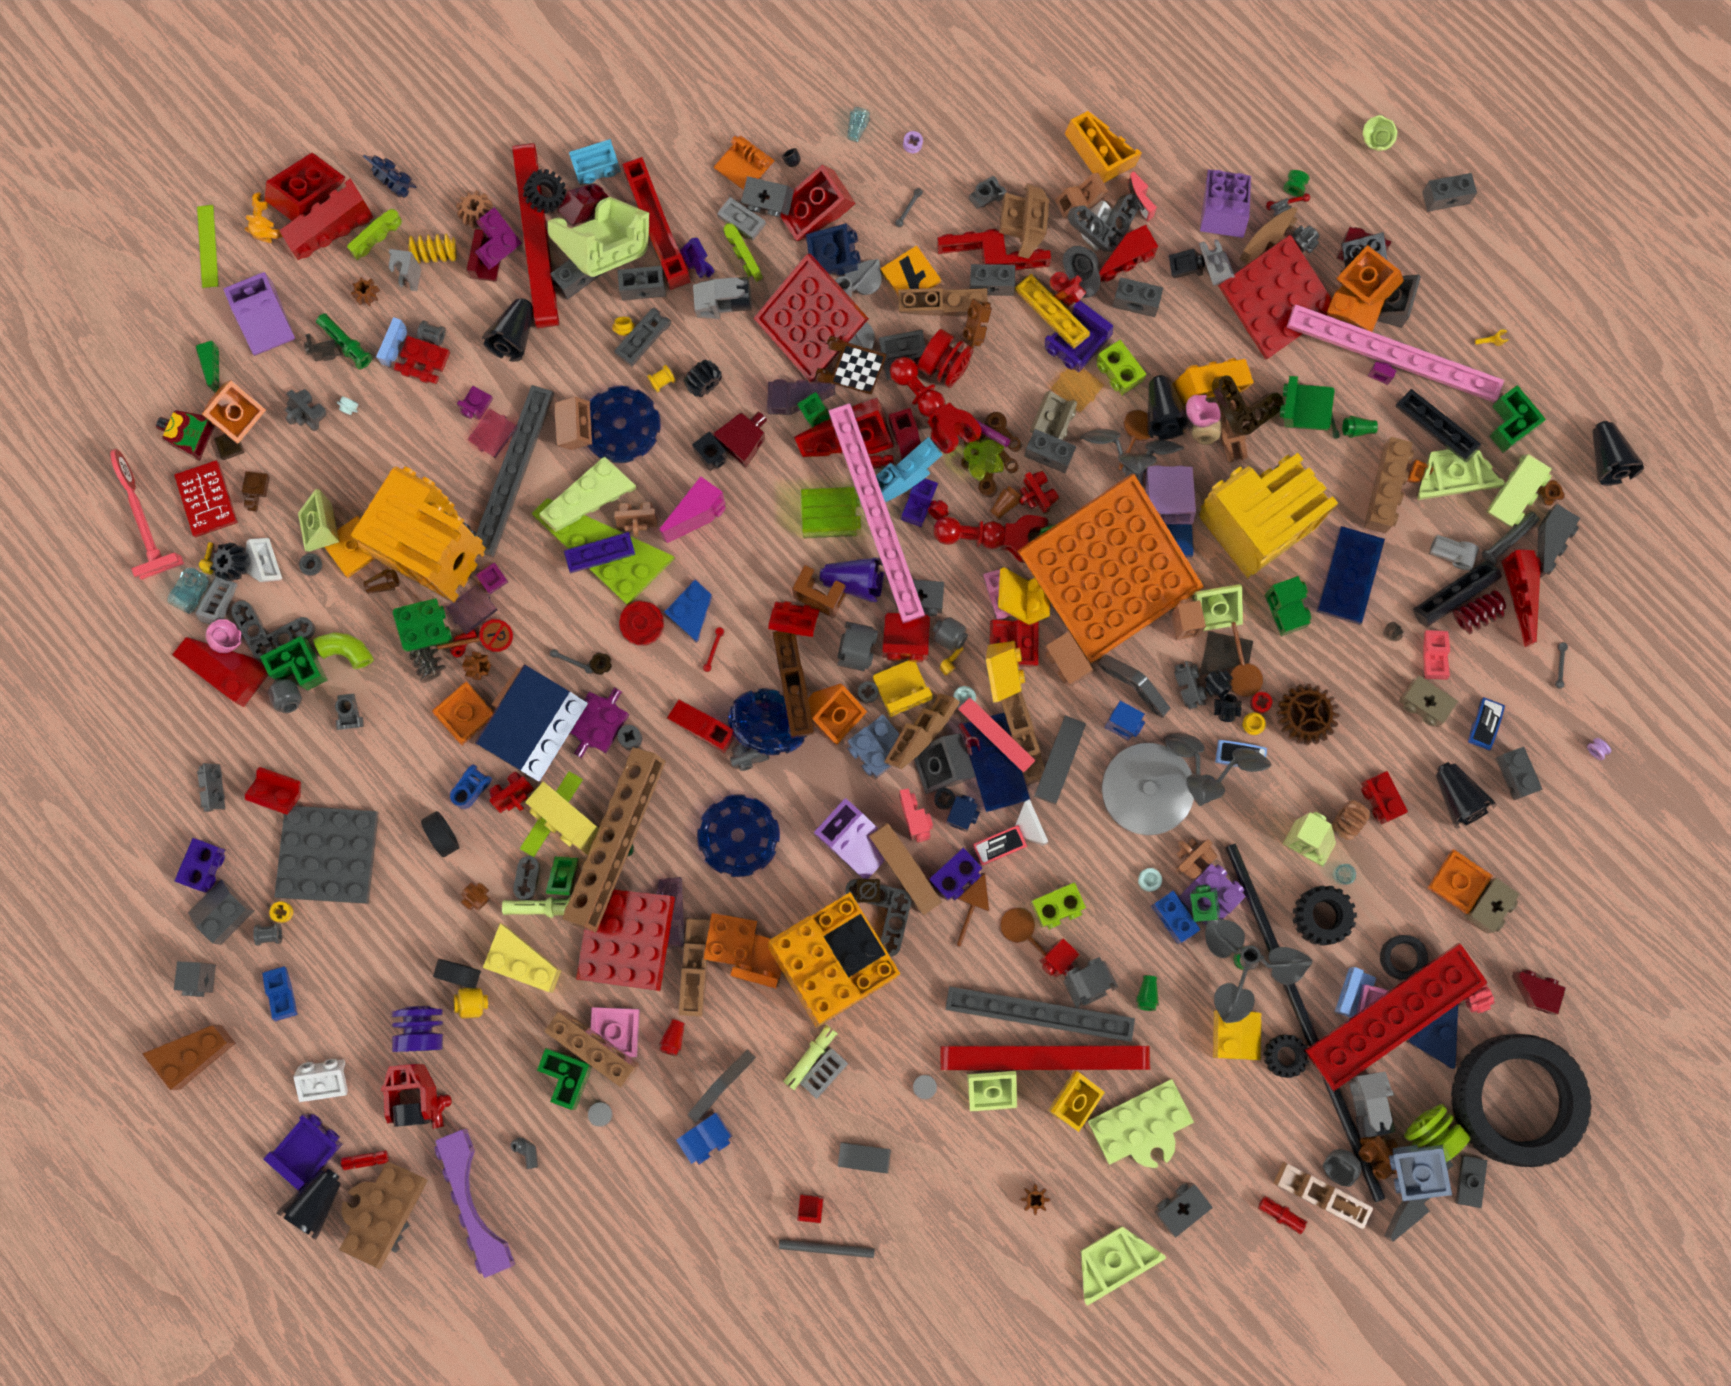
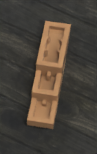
M1021 691L1001 700L1000 703L1010 736L1035 759V762L1025 772L1021 771L1026 786L1040 782L1045 767L1034 733V727Z
M940 693L931 710L923 708L914 725L906 723L884 763L903 769L935 739L949 721L960 702L954 697Z
M888 822L868 835L923 915L942 903Z
M687 918L683 967L681 970L679 1015L701 1017L703 1015L708 960H703L710 919Z
M1285 1162L1282 1163L1273 1183L1363 1230L1373 1210V1207Z

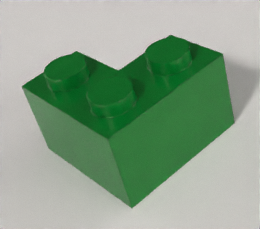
M1517 385L1500 397L1492 406L1505 422L1489 437L1504 453L1537 429L1546 418Z
M1299 576L1272 585L1264 595L1280 636L1304 629L1311 623V613L1303 605V601L1307 598L1306 594H1308L1307 586L1304 581L1300 580Z
M303 636L260 656L269 677L274 680L284 679L294 674L299 685L307 691L328 681L310 642Z
M545 1048L537 1071L559 1079L550 1102L570 1110H576L592 1066L578 1058L551 1048Z

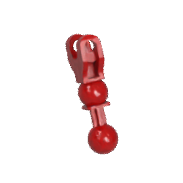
M900 357L891 364L890 376L892 380L901 386L908 385L916 394L912 404H918L920 413L929 418L927 423L932 430L931 440L940 451L945 454L955 451L959 443L958 436L967 443L980 438L981 427L969 412L955 408L951 402L946 404L943 394L934 390L936 387L934 384L925 387L917 378L918 367L912 359Z
M1024 515L1017 522L1006 523L1004 527L995 521L983 524V521H980L978 527L963 526L956 518L945 516L937 520L933 528V534L936 540L943 545H952L959 539L977 540L976 547H980L981 544L990 550L1001 547V550L1009 551L1018 562L1025 563L1018 550L1029 543L1027 537L1029 533L1040 532L1042 528L1048 527L1049 520L1043 516Z

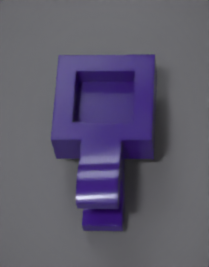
M691 238L682 247L680 253L688 268L695 269L699 278H702L705 274L709 278L714 273V269L704 260L708 255L699 239Z

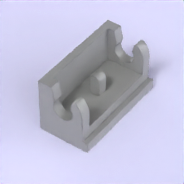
M1217 239L1214 240L1216 246L1214 250H1208V245L1205 241L1199 243L1213 286L1224 282L1230 277L1235 278L1226 252H1223L1221 244Z
M390 249L389 269L393 272L394 266H396L399 271V285L403 287L404 280L407 279L410 284V290L417 292L421 267L414 255L409 251Z

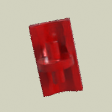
M1064 272L1054 273L1050 278V286L1058 293L1053 296L1058 301L1062 300L1068 307L1074 302H1079L1086 294V291L1079 285L1082 279L1078 275L1069 279Z
M1043 471L1034 474L1028 472L1024 475L1025 479L1023 482L1026 487L1020 489L1023 497L1019 502L1021 505L1028 503L1031 509L1038 505L1042 513L1045 514L1059 500V496L1053 488L1045 493L1041 490L1040 487L1048 483L1047 476Z
M515 771L507 778L510 783L508 787L503 789L498 784L489 789L491 796L489 801L499 813L506 809L510 811L515 807L522 811L524 807L521 803L528 799L526 795L534 791L528 780Z

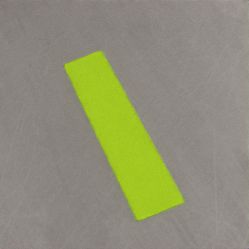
M213 205L198 206L202 288L218 287Z
M568 771L556 792L569 802L583 779ZM543 817L537 820L520 847V850L532 857H535L551 831L544 825L547 821Z

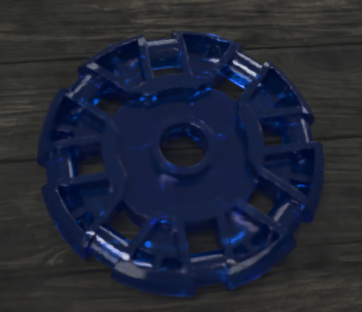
M612 386L601 394L598 392L590 399L592 444L587 447L601 459L606 457L612 460V463H629L640 455L642 457L646 455L657 441L655 439L656 435L660 433L661 428L660 414L653 405L655 403L641 390H633L629 386ZM627 397L633 399L631 404L624 403ZM612 398L614 402L606 405L605 401ZM646 410L647 414L641 416L639 411ZM594 413L601 414L599 420L593 419ZM625 419L626 425L618 429L614 426L615 421ZM643 427L649 429L647 435L642 434ZM600 431L601 436L595 439L594 434ZM635 442L637 447L629 451L627 445ZM609 444L615 447L614 451L608 450Z
M766 688L758 689L756 692L750 690L739 695L733 701V705L730 706L728 711L729 727L733 729L734 737L746 748H753L757 750V753L776 756L783 752L786 754L793 752L804 743V738L807 736L791 738L785 699L783 695L779 694L780 691ZM761 700V703L756 704L755 701ZM763 721H769L773 725L769 726L768 724L763 723ZM755 737L762 739V741L755 740Z
M743 794L728 795L723 797L722 801L711 804L700 819L702 821L700 829H697V844L699 851H702L705 856V862L715 871L721 874L723 872L731 874V877H746L753 875V872L760 868L764 869L774 858L777 852L775 851L776 845L780 842L779 824L771 814L773 811L761 800L755 797L754 799L747 798ZM743 806L751 808L749 815L741 813ZM729 808L731 813L723 817L721 811ZM763 818L766 825L760 828L757 820ZM711 824L718 825L715 833L709 832ZM736 829H741L745 833L744 839L740 842L732 839V833ZM761 838L768 839L766 848L759 846ZM716 843L720 850L713 853L711 846ZM754 854L757 860L748 864L746 857ZM727 857L735 859L734 866L726 864Z

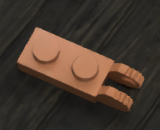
M1231 400L1230 408L1233 412L1236 410V403ZM1217 401L1220 418L1222 419L1220 437L1222 445L1225 447L1227 461H1234L1232 444L1237 443L1241 459H1247L1245 435L1237 436L1234 434Z

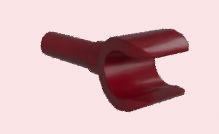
M960 723L958 727L966 740L967 753L972 755V746L977 747L980 751L978 738L971 737L964 724Z

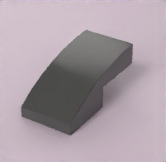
M841 1143L838 1167L888 1173L891 1149Z

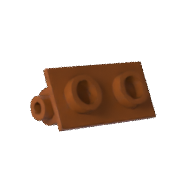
M972 298L971 305L968 308V318L962 332V341L973 348L984 343L987 326L981 325V323L989 322L992 311L990 302L983 301L980 304L974 298Z

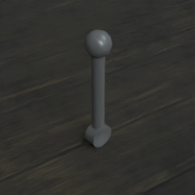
M920 188L914 191V196L900 219L895 221L897 227L903 226V220L916 199L923 194Z
M1564 642L1558 645L1560 660L1558 680L1555 683L1558 689H1562L1565 685L1563 682L1565 651L1568 649V645Z
M556 649L550 651L551 657H558L583 668L587 674H591L594 671L590 668L589 664L585 665L564 656Z

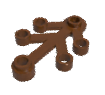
M1000 412L990 413L985 419V425L1009 438L1008 448L1012 452H1018L1022 447L1021 441L1017 437H1013L1007 430V419L1004 414ZM995 419L999 420L997 425H992ZM981 433L980 438L974 441L972 445H968L965 441L964 445L967 449L974 450L986 435ZM989 438L988 443L971 457L965 456L961 460L963 469L965 471H972L975 465L987 456L984 479L978 485L980 493L987 498L993 497L998 490L997 484L993 480L996 455L1003 462L1008 473H1015L1019 469L1017 461L1010 458L998 442ZM1013 442H1018L1016 447H1011ZM967 461H972L970 466H965ZM1010 463H1015V467L1012 469H1009L1008 465ZM986 483H990V487L988 489H983V486Z

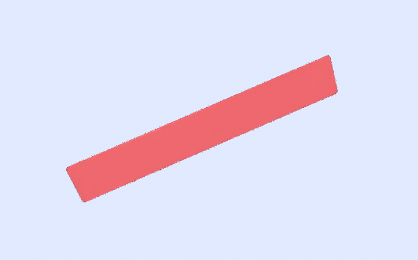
M968 698L958 708L1022 772H1025L1035 762V759L971 698Z

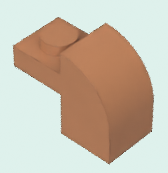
M1093 173L1080 186L1066 188L1055 199V202L1063 219L1068 218V212L1072 207L1086 206L1088 209H1091L1100 202L1099 200L1108 191L1099 173Z

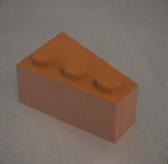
M211 1025L142 1053V1055L170 1090H181L236 1043L222 1025Z

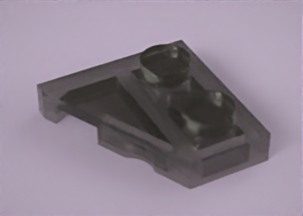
M1208 632L1200 675H1207L1216 669L1223 671L1240 665L1235 638L1229 635ZM1239 638L1244 662L1249 663L1253 641Z

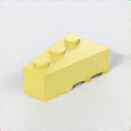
M543 781L525 802L531 807L529 812L538 820L543 817L547 821L544 825L554 834L558 830L562 834L560 839L569 847L574 844L589 855L592 842L595 840L599 828Z
M500 923L483 968L553 993L561 970L516 935L510 928Z

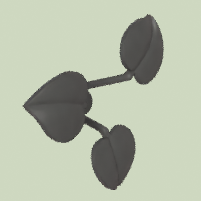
M1095 429L1080 436V440L1084 439L1095 444L1115 443L1119 453L1118 461L1124 465L1122 472L1125 473V478L1133 473L1142 486L1143 473L1146 472L1147 467L1157 461V458L1152 455L1153 453L1165 455L1184 450V446L1175 442L1154 440L1145 445V448L1148 449L1147 453H1123L1120 441L1117 439L1121 437V434L1115 430Z
M1183 733L1170 734L1164 737L1167 748L1175 755L1195 757L1196 774L1188 776L1186 784L1199 806L1221 798L1224 795L1225 787L1221 784V781L1233 765L1237 764L1240 769L1249 772L1262 771L1270 768L1272 765L1264 755L1256 750L1237 748L1232 753L1234 759L1231 760L1220 777L1215 780L1210 775H1201L1199 753L1203 752L1205 747L1199 739Z
M1222 919L1207 921L1205 938L1210 952L1219 958H1227L1232 952L1236 955L1241 954L1240 964L1244 968L1238 987L1232 983H1225L1219 986L1215 992L1214 1004L1225 1023L1241 1021L1251 1013L1255 1003L1254 994L1250 990L1242 988L1248 970L1255 969L1259 962L1269 969L1272 968L1271 974L1274 980L1284 985L1297 983L1312 965L1313 961L1310 957L1288 947L1273 949L1268 956L1269 964L1264 959V956L1260 954L1257 947L1246 946L1241 948L1245 941V933L1238 924Z

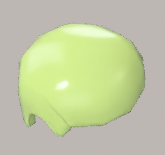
M1378 115L1370 118L1364 125L1363 138L1369 148L1375 151H1386L1396 142L1398 131L1392 120Z

